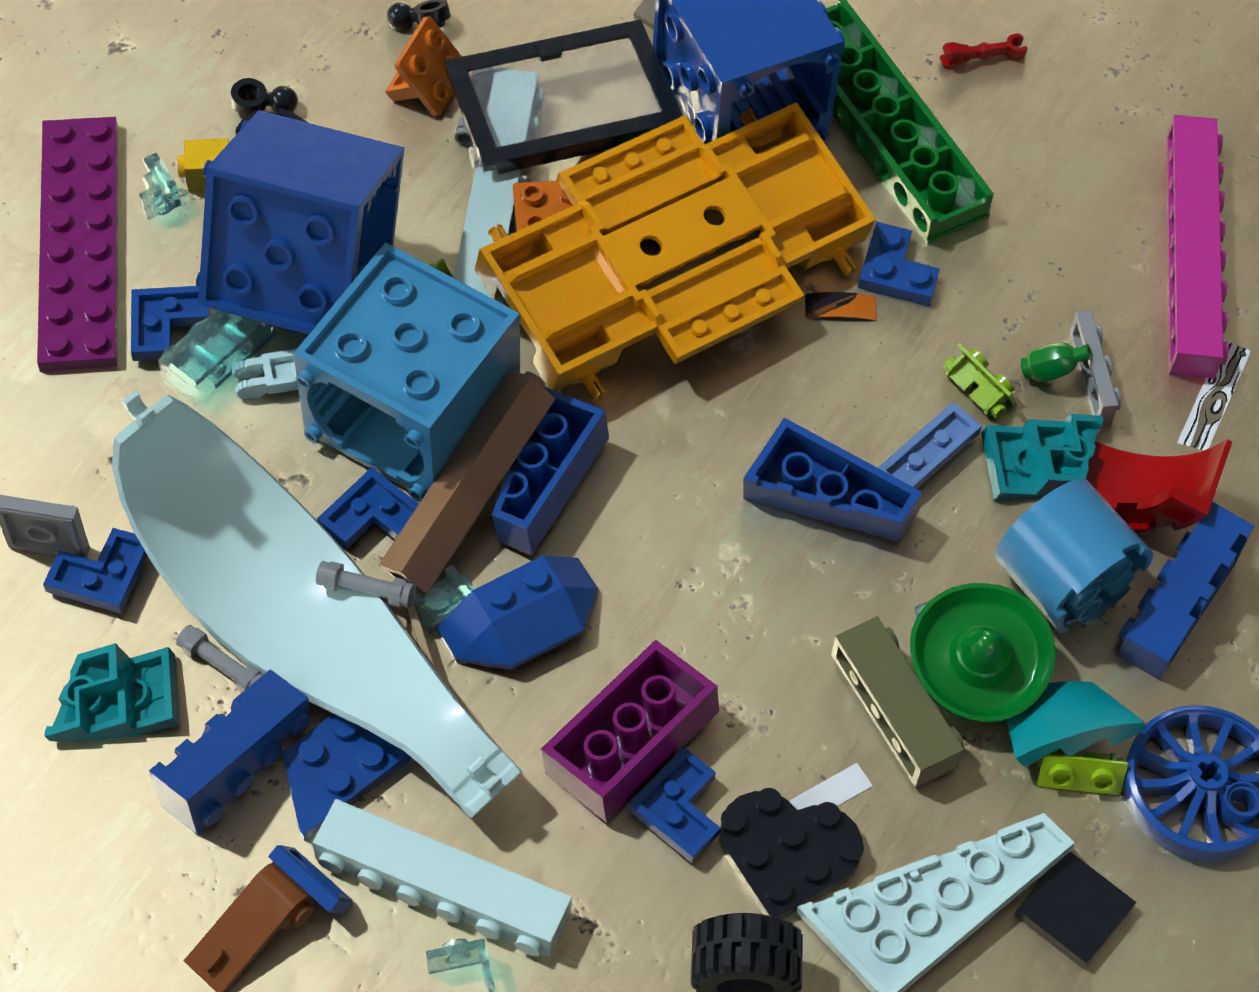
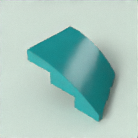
M1070 414L1064 421L1028 419L1023 427L986 425L981 435L993 499L1021 500L1042 497L1065 483L1076 479H1086L1089 469L1088 462L1093 456L1096 447L1094 443L1098 430L1103 425V416Z
M114 643L78 654L70 671V680L63 687L58 699L62 705L53 726L46 727L45 738L55 742L96 741L136 736L179 726L175 653L169 647L130 658Z
M1083 681L1048 683L1042 695L1033 705L1022 713L1006 719L1015 759L1024 767L1060 748L1070 757L1104 738L1113 746H1116L1147 729L1142 719L1093 682Z

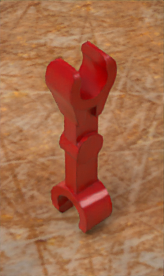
M1018 33L1009 35L1006 42L988 44L983 42L976 46L949 42L945 43L942 47L944 54L940 55V61L944 68H953L970 59L979 58L984 60L991 56L1006 55L1012 60H1021L1026 56L1028 48L1027 46L1015 47L1020 46L1024 39Z

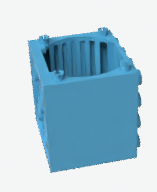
M385 242L293 353L305 431L304 436L314 444H317L320 440L369 468L372 467L381 475L407 488L409 495L414 500L421 502L507 371L520 373V313Z

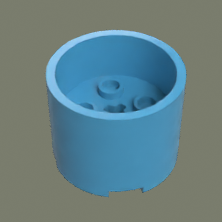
M1076 479L1054 489L1024 512L1002 537L995 551V559L1059 633H1066L1071 628L1070 624L1081 621L1084 626L1125 596L1131 590L1129 584L1134 579V573L1138 568L1144 571L1150 566L1153 552L1088 480Z

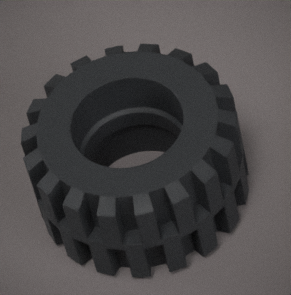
M731 913L705 919L694 927L692 934L691 986L697 992H800L802 989L803 934L792 923L764 914Z

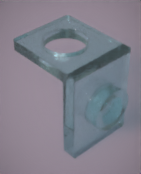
M454 939L444 943L441 948L426 951L429 974L481 964L486 992H495L485 939L470 942L466 939Z

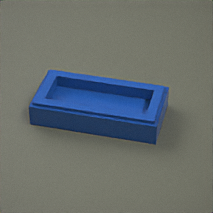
M277 845L269 854L268 858L329 913L345 915L353 905L352 899L296 848Z

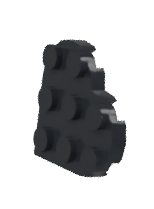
M764 788L761 791L740 795L727 806L720 819L719 842L725 857L764 915L784 919L796 912L798 906L811 901L814 902L846 883L854 876L864 852L863 838L857 824L846 813L840 811L837 805L831 802H823L819 805H812L797 810L773 788Z

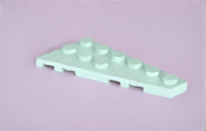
M1045 813L1000 829L996 835L975 843L971 840L958 845L954 851L938 857L935 854L875 877L872 882L851 890L845 888L834 892L833 897L813 904L811 901L797 907V914L870 992H904L1073 850L1075 842Z

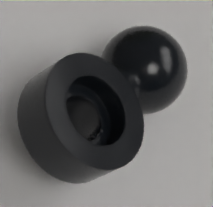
M429 0L416 5L414 8H411L406 3L398 2L391 5L387 11L388 24L393 29L399 31L410 28L413 22L419 25L422 19L431 16L441 28L446 24L445 21L451 17L447 0Z
M244 78L235 82L231 88V105L236 112L245 116L256 110L263 111L266 106H270L276 113H279L278 108L293 112L298 104L296 92L288 86H278L272 92H268L265 85L259 80Z

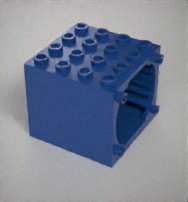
M656 0L653 48L683 116L686 115L704 144L744 127L742 121L739 120V115L745 110L752 109L759 120L796 102L823 142L828 138L831 120L834 117L833 105L834 99L837 96L838 74L841 72L840 62L842 49L845 48V40L841 30L835 28L831 23L826 7L821 1Z
M260 110L249 121L244 120L238 134L213 161L207 160L203 169V176L206 177L201 265L200 272L196 278V286L199 287L198 305L309 335L386 242L394 246L405 147Z

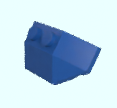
M543 555L472 590L437 627V632L456 663L468 664L469 662L486 667L514 669L583 634L598 593V587L579 558Z

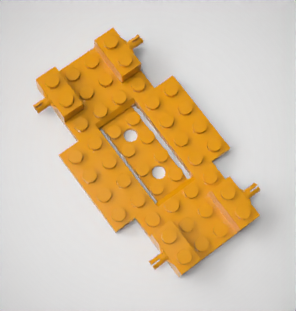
M797 102L759 120L752 109L745 110L739 115V120L742 121L744 127L707 144H704L686 115L559 172L557 182L573 206L510 235L506 234L502 224H497L496 228L493 226L488 230V235H490L494 242L479 249L474 270L492 299L496 300L503 296L510 308L520 313V324L537 349L532 363L548 388L559 391L572 384L583 383L592 400L596 401L607 394V390H605L596 374L600 370L616 363L622 349L655 333L674 364H677L802 302L805 295L787 268L800 263L804 270L822 261L835 260L845 277L853 274L858 269L847 253V250L866 240L876 222V218ZM709 209L718 210L723 214L724 222L717 226L711 225L705 220L704 212ZM756 230L760 233L758 238L648 291L646 289L640 292L637 290V287L647 286L654 279L672 270H680L685 264L697 258L713 254L716 249L735 240L745 239L748 234ZM646 239L655 240L660 245L661 252L654 256L647 255L641 250L640 243Z

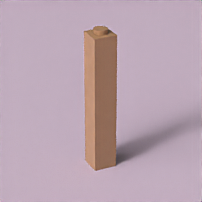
M507 371L379 563V566L394 579L396 577L405 579L409 583L416 584L417 592L424 594L429 592L554 402L555 398L544 388L546 383L543 379L529 371H526L525 374Z

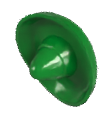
M969 583L941 592L931 599L918 614L910 636V652L913 666L924 689L942 708L970 721L997 722L1022 713L1042 695L1054 670L1055 641L1048 621L1037 606L1027 597L1001 585Z

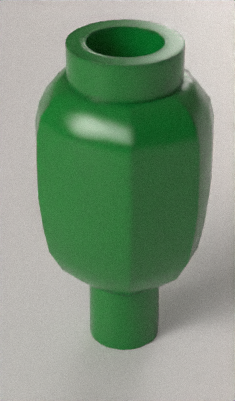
M1064 342L1036 347L1030 351L1027 357L1021 358L1022 373L1027 380L1034 378L1038 382L1058 379L1070 374L1076 368L1078 362L1092 359V350L1089 344L1074 348Z

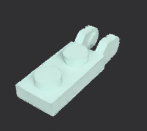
M297 349L261 354V357L249 358L234 363L232 365L234 377L241 380L245 379L235 385L237 397L244 400L260 398L266 393L274 394L298 390L293 356Z

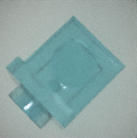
M157 153L143 158L146 174L142 175V179L147 190L141 192L139 196L144 214L148 220L159 215H165L181 206L176 182Z
M454 565L445 568L446 579L432 585L427 594L416 593L414 605L418 617L429 635L437 632V627L474 590L467 575L460 576Z

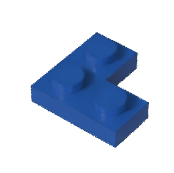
M876 221L857 288L930 306L940 268L905 260L912 230Z
M198 286L131 289V356L133 361L172 359V327L210 325V308L198 305Z
M371 467L317 518V521L340 545L348 549L373 524H376L392 538L396 539L419 503Z
M112 528L97 561L59 550L43 586L45 592L122 614L148 555L134 533Z
M683 747L628 804V811L692 864L720 835L721 828L692 805L698 796L715 780L716 772L687 748Z

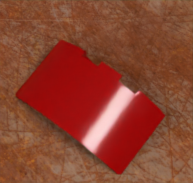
M1225 439L1207 450L1180 456L1137 454L1109 447L1095 441L1094 445L1096 447L1093 456L1088 462L1089 469L1086 480L1092 484L1136 534H1153L1156 527L1171 526L1175 531L1201 521L1208 515L1232 441Z

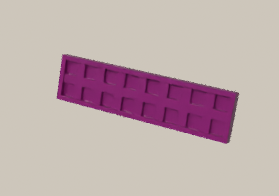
M115 116L42 121L38 368L41 372L117 367V119Z

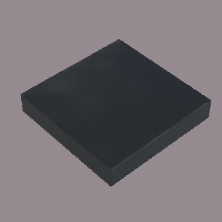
M1069 852L1051 867L1017 908L1014 915L1084 969L1134 908L1136 901L1072 852Z

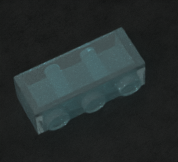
M214 310L203 321L195 323L189 333L176 345L169 346L158 360L162 380L196 407L233 374L232 365L234 363L251 358L277 335L276 326Z

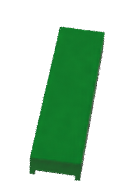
M837 0L836 5L826 8L828 18L835 28L841 30L845 40V48L842 49L840 62L841 72L838 74L837 96L834 99L833 105L834 118L927 244L988 218L994 193L848 1Z

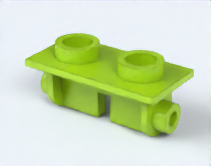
M959 343L957 346L961 355L958 358L955 356L950 357L943 365L946 369V376L964 392L976 383L979 387L969 397L987 416L1000 417L1006 410L1004 404L1007 401L1015 408L1017 403L1012 395V392L1015 390L1013 385L1000 373L994 377L986 369L989 365L988 361L975 348L968 351Z
M1058 749L1038 760V766L1041 767L1037 787L1120 796L1128 762H1124V758H1119L1116 756V753L1112 752L1110 754L1085 752L1084 757H1077V753L1068 757L1062 749Z

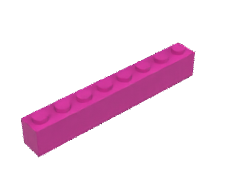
M1174 115L1166 137L1169 374L1214 379L1220 364H1226L1229 353L1228 342H1223V333H1225L1228 323V312L1222 310V303H1224L1227 294V281L1221 280V272L1224 271L1226 264V250H1221L1220 244L1224 240L1226 228L1225 221L1220 220V213H1222L1224 207L1225 193L1224 191H1219V184H1221L1224 174V163L1218 162V156H1220L1223 147V134H1218V124L1215 118Z

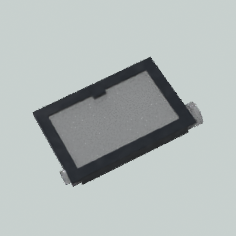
M641 19L444 60L447 76L474 145L468 148L473 169L482 167L483 172L497 170L498 174L610 150L686 115L695 128L696 118L691 97L687 92L674 96Z

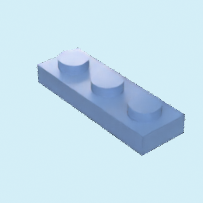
M952 402L878 468L918 489L980 434L982 425Z

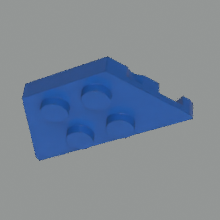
M333 713L282 752L301 838L306 841L319 831L335 799L353 805L413 758L369 730Z

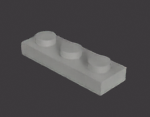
M1091 310L1077 311L1070 329V337L1074 348L1089 344L1092 350V359L1078 362L1092 415L1103 416L1104 421L1101 427L1111 426L1116 411L1120 410L1121 396L1117 387L1113 388L1110 378L1112 374L1111 361L1109 356H1104L1102 350V329L1099 324L1095 325Z

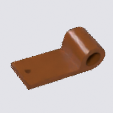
M272 862L256 874L183 961L216 992H226L280 927L283 929H289L292 926L299 928L310 919L314 912V907L312 906L314 898Z

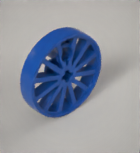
M1200 705L1174 708L1150 720L1146 724L1147 729L1137 734L1129 749L1125 761L1128 762V767L1123 783L1127 806L1141 830L1167 851L1197 861L1214 862L1228 860L1254 848L1259 843V828L1253 829L1249 826L1256 817L1259 818V773L1237 774L1233 771L1253 758L1259 761V730L1250 722L1234 713L1216 707ZM1181 726L1185 728L1189 752L1181 747L1170 734L1169 729ZM1198 726L1209 727L1219 731L1210 754L1202 747ZM1228 735L1247 747L1230 759L1222 760L1220 758ZM1151 739H1155L1173 762L1147 751L1144 746ZM1136 764L1167 778L1139 779L1136 776ZM1177 793L1155 809H1149L1142 798V795ZM1190 802L1178 833L1160 822L1161 819L1185 803ZM1231 802L1242 804L1247 812L1236 810ZM1199 806L1201 808L1207 843L1187 837ZM1216 813L1223 823L1237 836L1238 840L1222 841Z

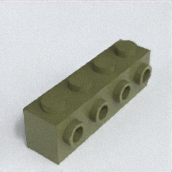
M876 616L836 635L831 652L833 659L914 787H919L957 768L964 751L963 739L955 727H949L942 716L941 706L930 697L920 683L913 662L906 660L899 650V642L893 630L889 627L885 628L879 617Z

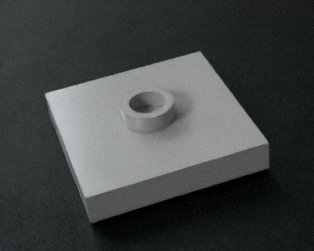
M0 495V526L9 548L57 555L60 550L87 558L90 546L78 507Z

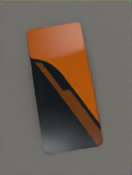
M850 292L807 293L805 295L806 318L851 317L875 321L877 319L876 297Z

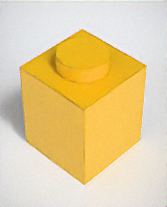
M229 138L184 140V155L178 156L177 162L179 178H186L188 192L205 191L206 177L203 176L204 165L207 160L213 161L228 145Z

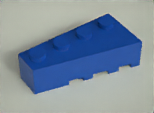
M547 387L544 388L555 400L511 465L510 471L506 473L492 513L498 542L529 555L534 554L609 439L605 410Z
M785 417L743 478L744 499L896 542L901 541L919 513L922 495L920 490Z
M1212 502L1208 515L1197 523L1192 533L1187 531L1176 548L1178 555L1174 561L1168 559L1156 579L1160 581L1156 589L1149 588L1142 597L1137 609L1141 610L1137 619L1129 617L1118 634V638L1123 640V643L1117 655L1160 680L1236 565L1254 525Z
M271 669L233 700L230 707L231 712L227 716L216 714L207 721L202 737L195 743L186 739L176 747L174 753L177 757L170 764L165 766L158 762L149 770L159 806L196 835L206 826H213L221 818L224 807L235 795L241 796L251 786L253 776L264 765H271L280 755L282 746L292 735L298 736L309 724L311 711L308 697Z

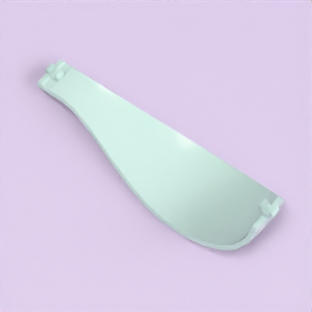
M136 390L122 401L133 422L114 437L112 469L120 502L135 535L154 567L181 603L215 640L245 665H253L263 675L268 670H273L306 695L309 702L369 730L406 752L435 779L471 819L523 772L459 703L383 597L341 586L337 591H332L316 584L317 569L322 561L344 564L345 571L364 576L365 574L324 527L261 464L215 424L187 404L168 394L149 408L142 402Z

